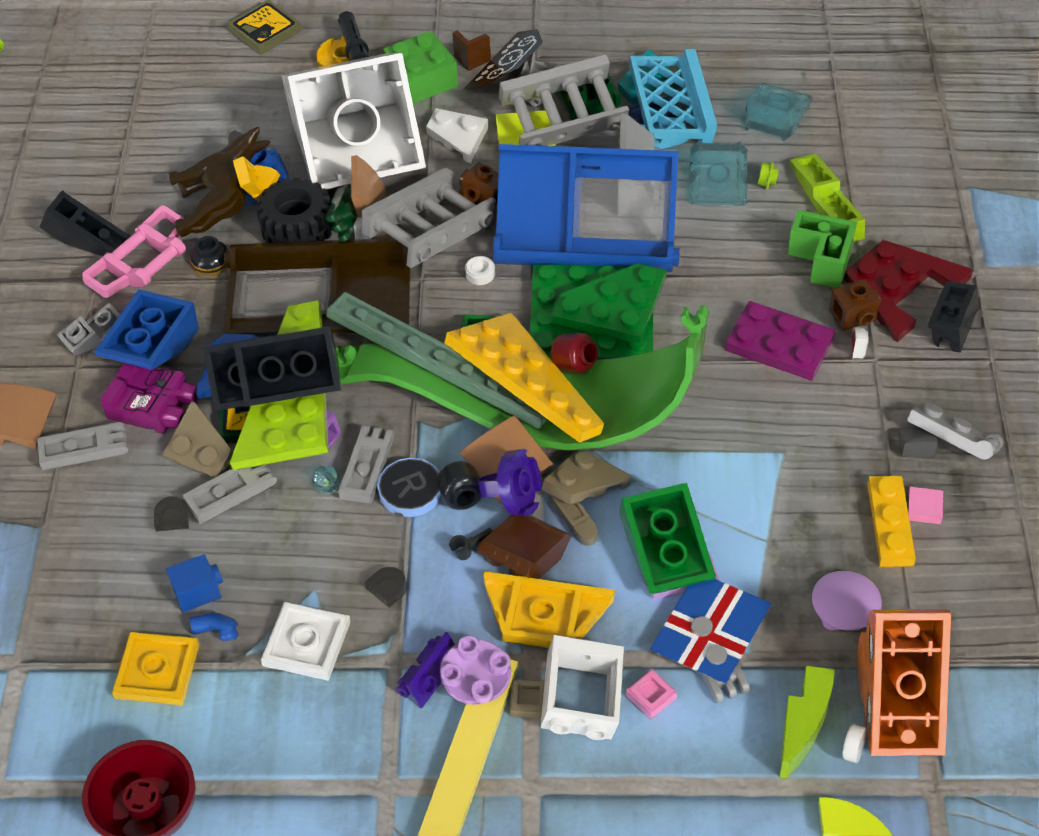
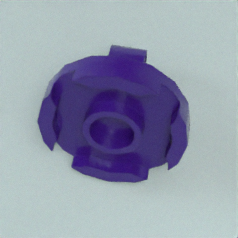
M526 449L506 451L501 457L498 473L485 475L477 480L481 497H500L504 508L513 516L531 515L539 505V502H534L535 492L542 489L540 470L534 457H527L526 452L528 450Z

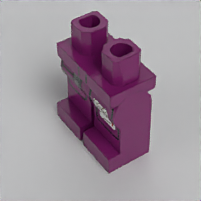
M127 363L122 365L116 374L117 379L112 380L100 398L107 419L145 429H155V432L165 434L168 427L177 429L186 412L184 408H181L183 404L190 405L191 402L198 404L200 398H197V385L187 382L184 372L176 370L173 372L165 368H154L151 370Z

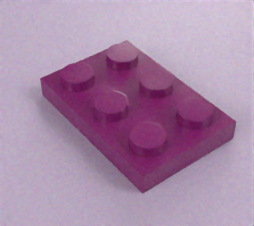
M749 301L726 341L725 351L813 381L834 340L836 330Z

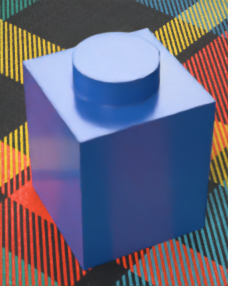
M205 554L166 568L182 613L221 598L218 585L223 583V579L217 565L210 566Z

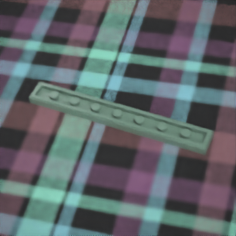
M344 292L327 309V317L505 412L513 416L515 415L522 421L538 429L546 422L547 419L448 345L364 301Z

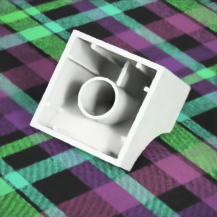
M385 53L281 75L293 129L301 148L308 178L312 180V183L317 182L321 184L322 189L351 184V156L358 155L365 160L379 177L426 168L402 53Z

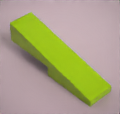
M816 153L790 159L792 171L818 214L857 222L854 242L865 239V218L840 191L839 178Z

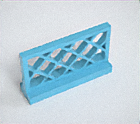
M685 49L683 56H630L629 66L645 129L654 135V139H699L701 146H712L718 125L696 50ZM638 66H647L652 70L647 73L638 68ZM665 66H677L678 71L673 73L666 69ZM659 73L667 78V80L663 83L654 76ZM674 82L681 86L683 90L678 92L670 87V85ZM649 83L657 89L652 92L643 87V85ZM664 92L673 99L668 102L659 95ZM654 102L662 108L656 111L649 107L648 104ZM681 102L689 108L683 111L675 106V104ZM669 111L678 118L673 121L664 116V114ZM658 121L667 126V128L654 129L653 124ZM686 121L694 126V129H686L680 124Z

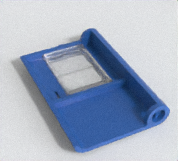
M499 144L497 227L493 246L494 264L629 267L638 263L665 269L666 272H672L673 266H679L680 248H674L679 151Z

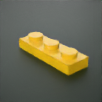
M869 476L867 485L879 567L914 566L916 558L902 476Z

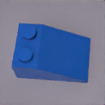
M138 289L95 349V355L153 370L184 351L199 330L194 302Z

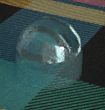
M322 465L313 473V485L317 492L330 494L339 487L338 473L330 465ZM325 476H329L332 480L328 481Z

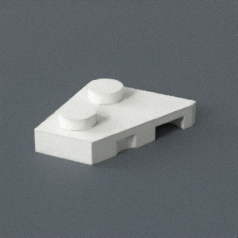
M436 108L426 126L427 135L436 141L442 142L444 147L450 151L456 149L463 154V160L471 163L488 129V119Z

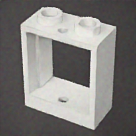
M554 635L547 652L540 728L549 729L556 734L574 733L586 735L593 740H612L620 718L624 647ZM558 667L607 675L604 715L555 707Z

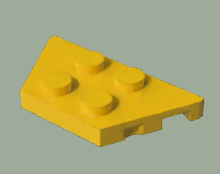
M484 571L483 575L484 585L503 642L549 648L554 635L582 640L611 606L615 598V590L486 571Z

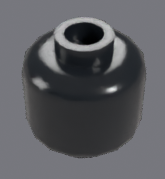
M464 461L452 462L439 472L437 487L445 504L451 509H469L481 499L477 481L480 477L475 467L470 463Z

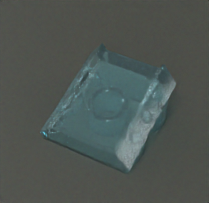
M762 83L756 86L755 93L747 96L745 111L741 121L746 131L751 128L782 137L784 142L794 134L812 101L811 95Z
M699 140L690 148V204L744 206L747 203L748 150L740 141L737 144L701 143Z

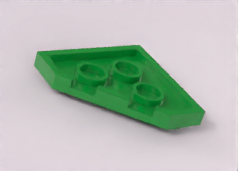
M637 263L560 294L551 315L552 324L641 344L665 282L666 270Z

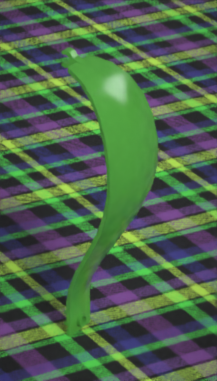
M701 305L700 309L696 312V316L690 313L688 307H684L681 322L688 328L690 336L679 343L634 356L597 360L592 369L586 373H562L603 421L604 426L600 435L579 443L548 419L540 429L519 418L518 420L540 447L560 450L610 446L636 438L659 425L680 405L697 371L705 343L707 319L709 316L708 308L705 305ZM377 343L361 344L360 346H342L340 350L336 347L341 384L371 380L390 382L423 395L489 429L494 428L513 416Z

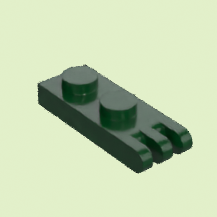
M347 184L337 189L325 216L328 222L333 221L331 226L333 231H339L338 238L340 242H344L351 237L358 217L351 198V189Z

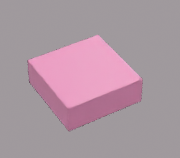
M910 487L907 506L909 521L941 524L943 518V491Z
M651 669L626 690V696L645 715L652 719L677 698V691Z

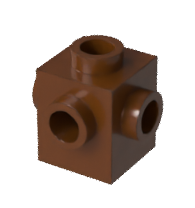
M478 162L470 170L466 169L459 179V184L461 185L459 194L476 205L492 197L496 200V206L498 202L499 173L490 166Z
M866 279L832 289L829 311L841 329L846 331L854 327L866 326L876 321L881 299L878 292L871 288Z

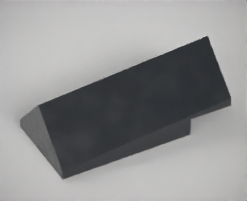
M330 326L202 347L214 411L342 390L338 354Z

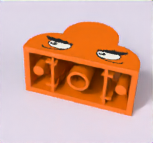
M887 609L870 611L867 631L861 632L858 641L857 676L860 697L864 704V725L867 728L866 741L871 756L945 755L951 612L948 609Z

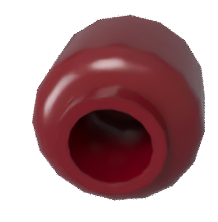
M564 333L554 340L550 355L553 364L562 373L582 374L591 370L596 363L598 348L593 339L585 333Z

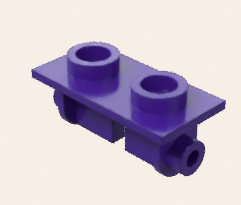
M445 632L442 637L436 636L435 639L431 638L416 659L420 666L411 665L404 676L397 681L399 686L396 688V691L405 698L412 695L419 708H423L441 684L440 665L447 651L455 645L448 632Z

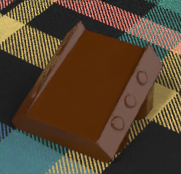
M511 515L483 539L476 551L483 554L485 560L492 566L504 565L508 567L509 575L540 579L561 560L572 535L532 515Z

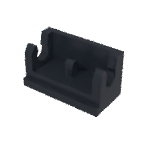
M946 281L928 323V328L932 329L933 343L937 347L941 343V337H946L951 341L950 347L952 351L961 353L978 311L977 285Z

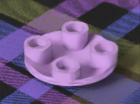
M835 571L823 576L816 583L812 592L813 608L822 620V625L830 631L863 629L867 627L870 611L881 610L882 607L881 595L876 585L867 577L852 571Z
M465 636L459 640L458 644L450 648L442 659L440 665L442 685L453 698L460 702L472 705L491 702L502 695L509 685L511 679L510 657L501 648L489 641L480 640L473 636Z

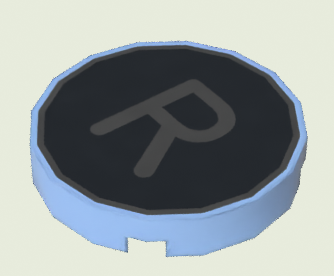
M409 457L393 462L379 476L377 488L380 502L389 512L394 514L395 512L402 513L404 517L424 515L434 509L439 503L441 494L437 487V476L440 471L432 463L420 458Z

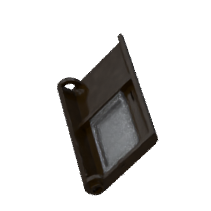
M394 238L354 239L344 242L329 240L231 244L230 249L224 253L225 267L231 270L223 334H251L257 337L278 335L288 306L319 300L322 310V327L330 326L332 334L356 333L327 317V309L344 292L409 325L411 268L406 265L408 248Z

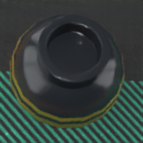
M213 236L201 237L196 241L190 254V266L199 275H218L227 269L225 267L224 253L229 249L223 242L218 241Z

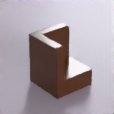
M458 30L452 33L454 57L468 71L491 61L490 37L487 34L468 41Z

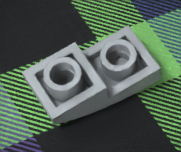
M108 303L87 321L79 316L57 336L75 356L98 347L120 314Z

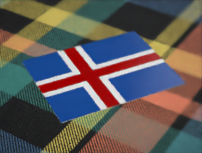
M716 579L690 585L686 588L649 650L726 684L772 603ZM700 616L707 617L713 624L711 633L703 637L695 635L691 629L692 621ZM712 645L723 646L727 651L726 661L719 665L711 664L706 659L707 649Z

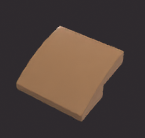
M358 155L351 156V198L358 217H362V210L386 198L387 191L376 171ZM382 232V233L378 234L377 236L386 235L387 233H386V232Z
M0 383V445L3 446L5 440L36 449L38 445L37 438L41 437L57 393L26 385Z
M515 415L490 429L460 451L464 459L475 467L479 477L498 473L501 457L506 451L528 450L526 455L536 459L541 476L555 466ZM495 497V499L500 504H502L500 497Z

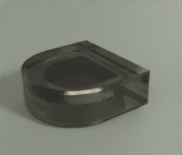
M172 496L164 498L157 503L154 509V527L156 532L189 528V510L183 499Z
M395 567L381 568L365 581L366 589L389 608L405 594L407 589L404 573Z

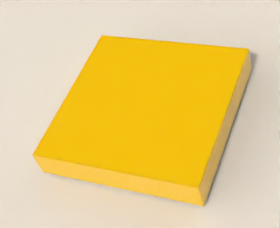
M130 632L112 691L114 699L184 705L200 645L198 638Z

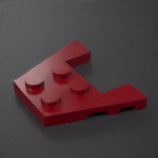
M883 239L845 271L844 280L847 283H854L866 279L871 288L878 292L881 305L878 309L877 320L881 325L885 324L891 331L890 336L898 343L915 328L917 319L897 307L896 304L928 277L943 286L946 281L965 284L971 279L973 270Z

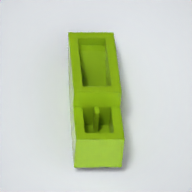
M806 666L802 684V696H788L779 778L787 779L801 764L814 745L828 710L835 669Z

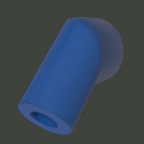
M210 613L190 618L193 635L219 630V636L222 641L237 639L238 637L236 626L239 625L234 618L221 613Z

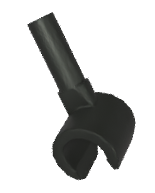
M487 528L468 539L463 535H456L449 541V547L451 551L463 547L456 554L458 559L467 560L471 556V548L483 541L492 532V529Z

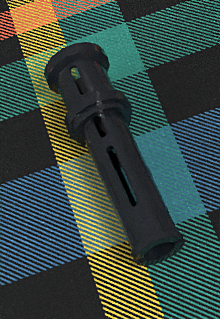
M349 11L342 12L339 15L340 19H338L346 42L344 49L346 57L349 61L371 57L368 54L369 48L367 43L361 39L354 14Z

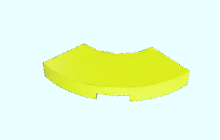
M819 797L818 806L822 836H893L877 817L862 807L840 799Z

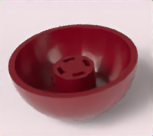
M137 740L125 743L105 754L88 774L82 793V805L85 816L100 836H172L182 827L192 810L196 791L194 773L187 758L178 749L167 743L155 740Z

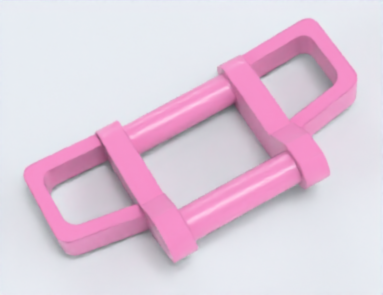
M160 206L150 217L135 228V233L112 253L107 252L100 260L82 273L84 284L106 298L128 285L131 287H145L151 282V277L172 258L179 257L186 251L185 245L179 240L181 236L177 233L176 227L168 237H165L153 229V227L162 219H167L175 224L176 220L184 218L168 207ZM143 241L160 252L143 269L131 268L121 261ZM107 269L117 276L118 279L108 285H103L95 280L94 277Z

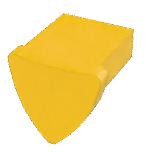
M244 156L233 160L240 187L255 200L262 197V192L265 189H270V185L276 183L280 177V173L277 170L266 166L253 165Z

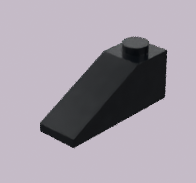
M61 191L46 209L39 226L64 244L100 256H104L107 252L112 253L131 237L64 191Z

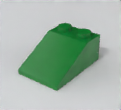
M687 482L621 499L619 512L649 596L716 579Z

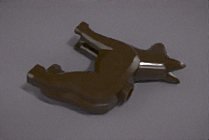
M255 127L247 133H240L236 130L232 131L229 134L228 145L225 148L204 158L185 171L169 173L170 183L172 185L178 183L183 198L200 190L210 189L192 214H187L183 217L184 219L175 221L176 231L181 237H185L192 232L197 234L205 232L221 220L238 214L244 207L247 193L240 187L233 160L244 156L250 161L256 153L262 151L271 143L269 140L256 141L260 127Z

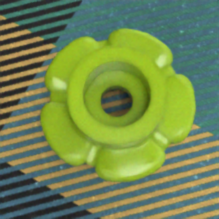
M773 161L771 164L762 162L757 185L766 186L765 189H768L770 184H776L779 168L774 167Z

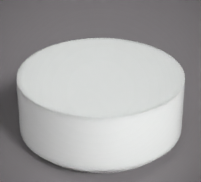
M484 256L471 258L465 265L466 279L475 285L488 284L495 277L494 262Z
M855 724L849 727L842 751L844 760L856 764L859 762L866 740L867 728Z

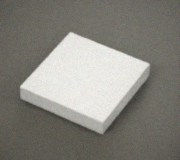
M284 602L262 655V666L329 681L351 622L350 616Z

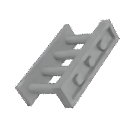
M606 54L500 82V102L502 106L514 105L525 132L520 134L519 145L549 146L608 129L613 131L620 128L621 114L628 115L629 108L628 106H623L615 109L604 79H607L610 66ZM588 83L593 84L604 112L589 116L578 86ZM562 90L567 91L578 119L562 123L551 93ZM536 97L541 98L551 126L538 130L535 129L525 104V100Z
M445 167L362 210L360 234L370 239L382 232H386L408 248L406 265L412 268L492 224L495 216L496 200L491 197L476 205L453 190L454 172ZM447 199L465 212L456 216L438 203ZM427 210L444 221V223L435 227L419 216L418 213ZM407 221L422 231L423 234L414 238L396 225Z

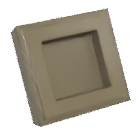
M512 679L510 717L541 718L545 680Z

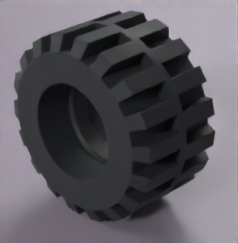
M310 179L281 180V183L270 185V189H265L262 192V197L258 198L257 214L262 237L266 243L325 241V239H330L331 231H333L331 227L333 221L328 222L325 218L330 207V198L326 189H322L321 184L317 182L312 183Z

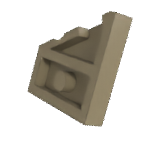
M191 402L162 456L171 462L213 479L227 471L234 451L221 437L220 433L198 405Z
M578 449L544 479L542 490L570 505L583 501L587 497L604 495L606 488L619 485L622 489L627 488L630 485L632 475L582 449Z

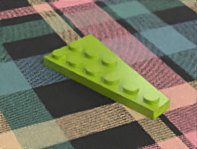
M319 300L288 306L278 335L321 328L322 310ZM326 393L251 406L230 460L232 469L238 470L329 453Z

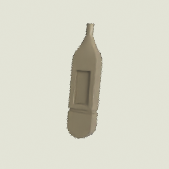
M550 494L552 505L571 532H573L576 539L586 546L596 543L598 528L581 503L577 502L569 505Z

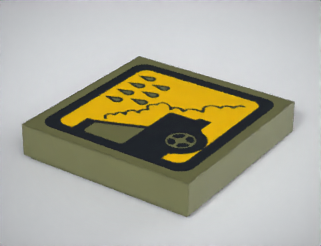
M270 0L264 1L227 23L228 30L260 55L302 31L299 21Z

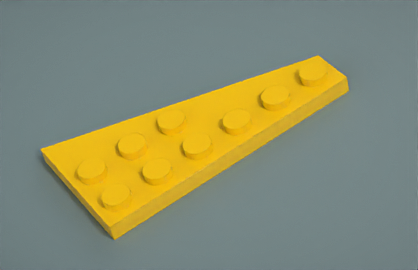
M512 313L447 332L444 342L446 345L579 443L601 434L604 426L603 421L556 365L553 364L551 359Z

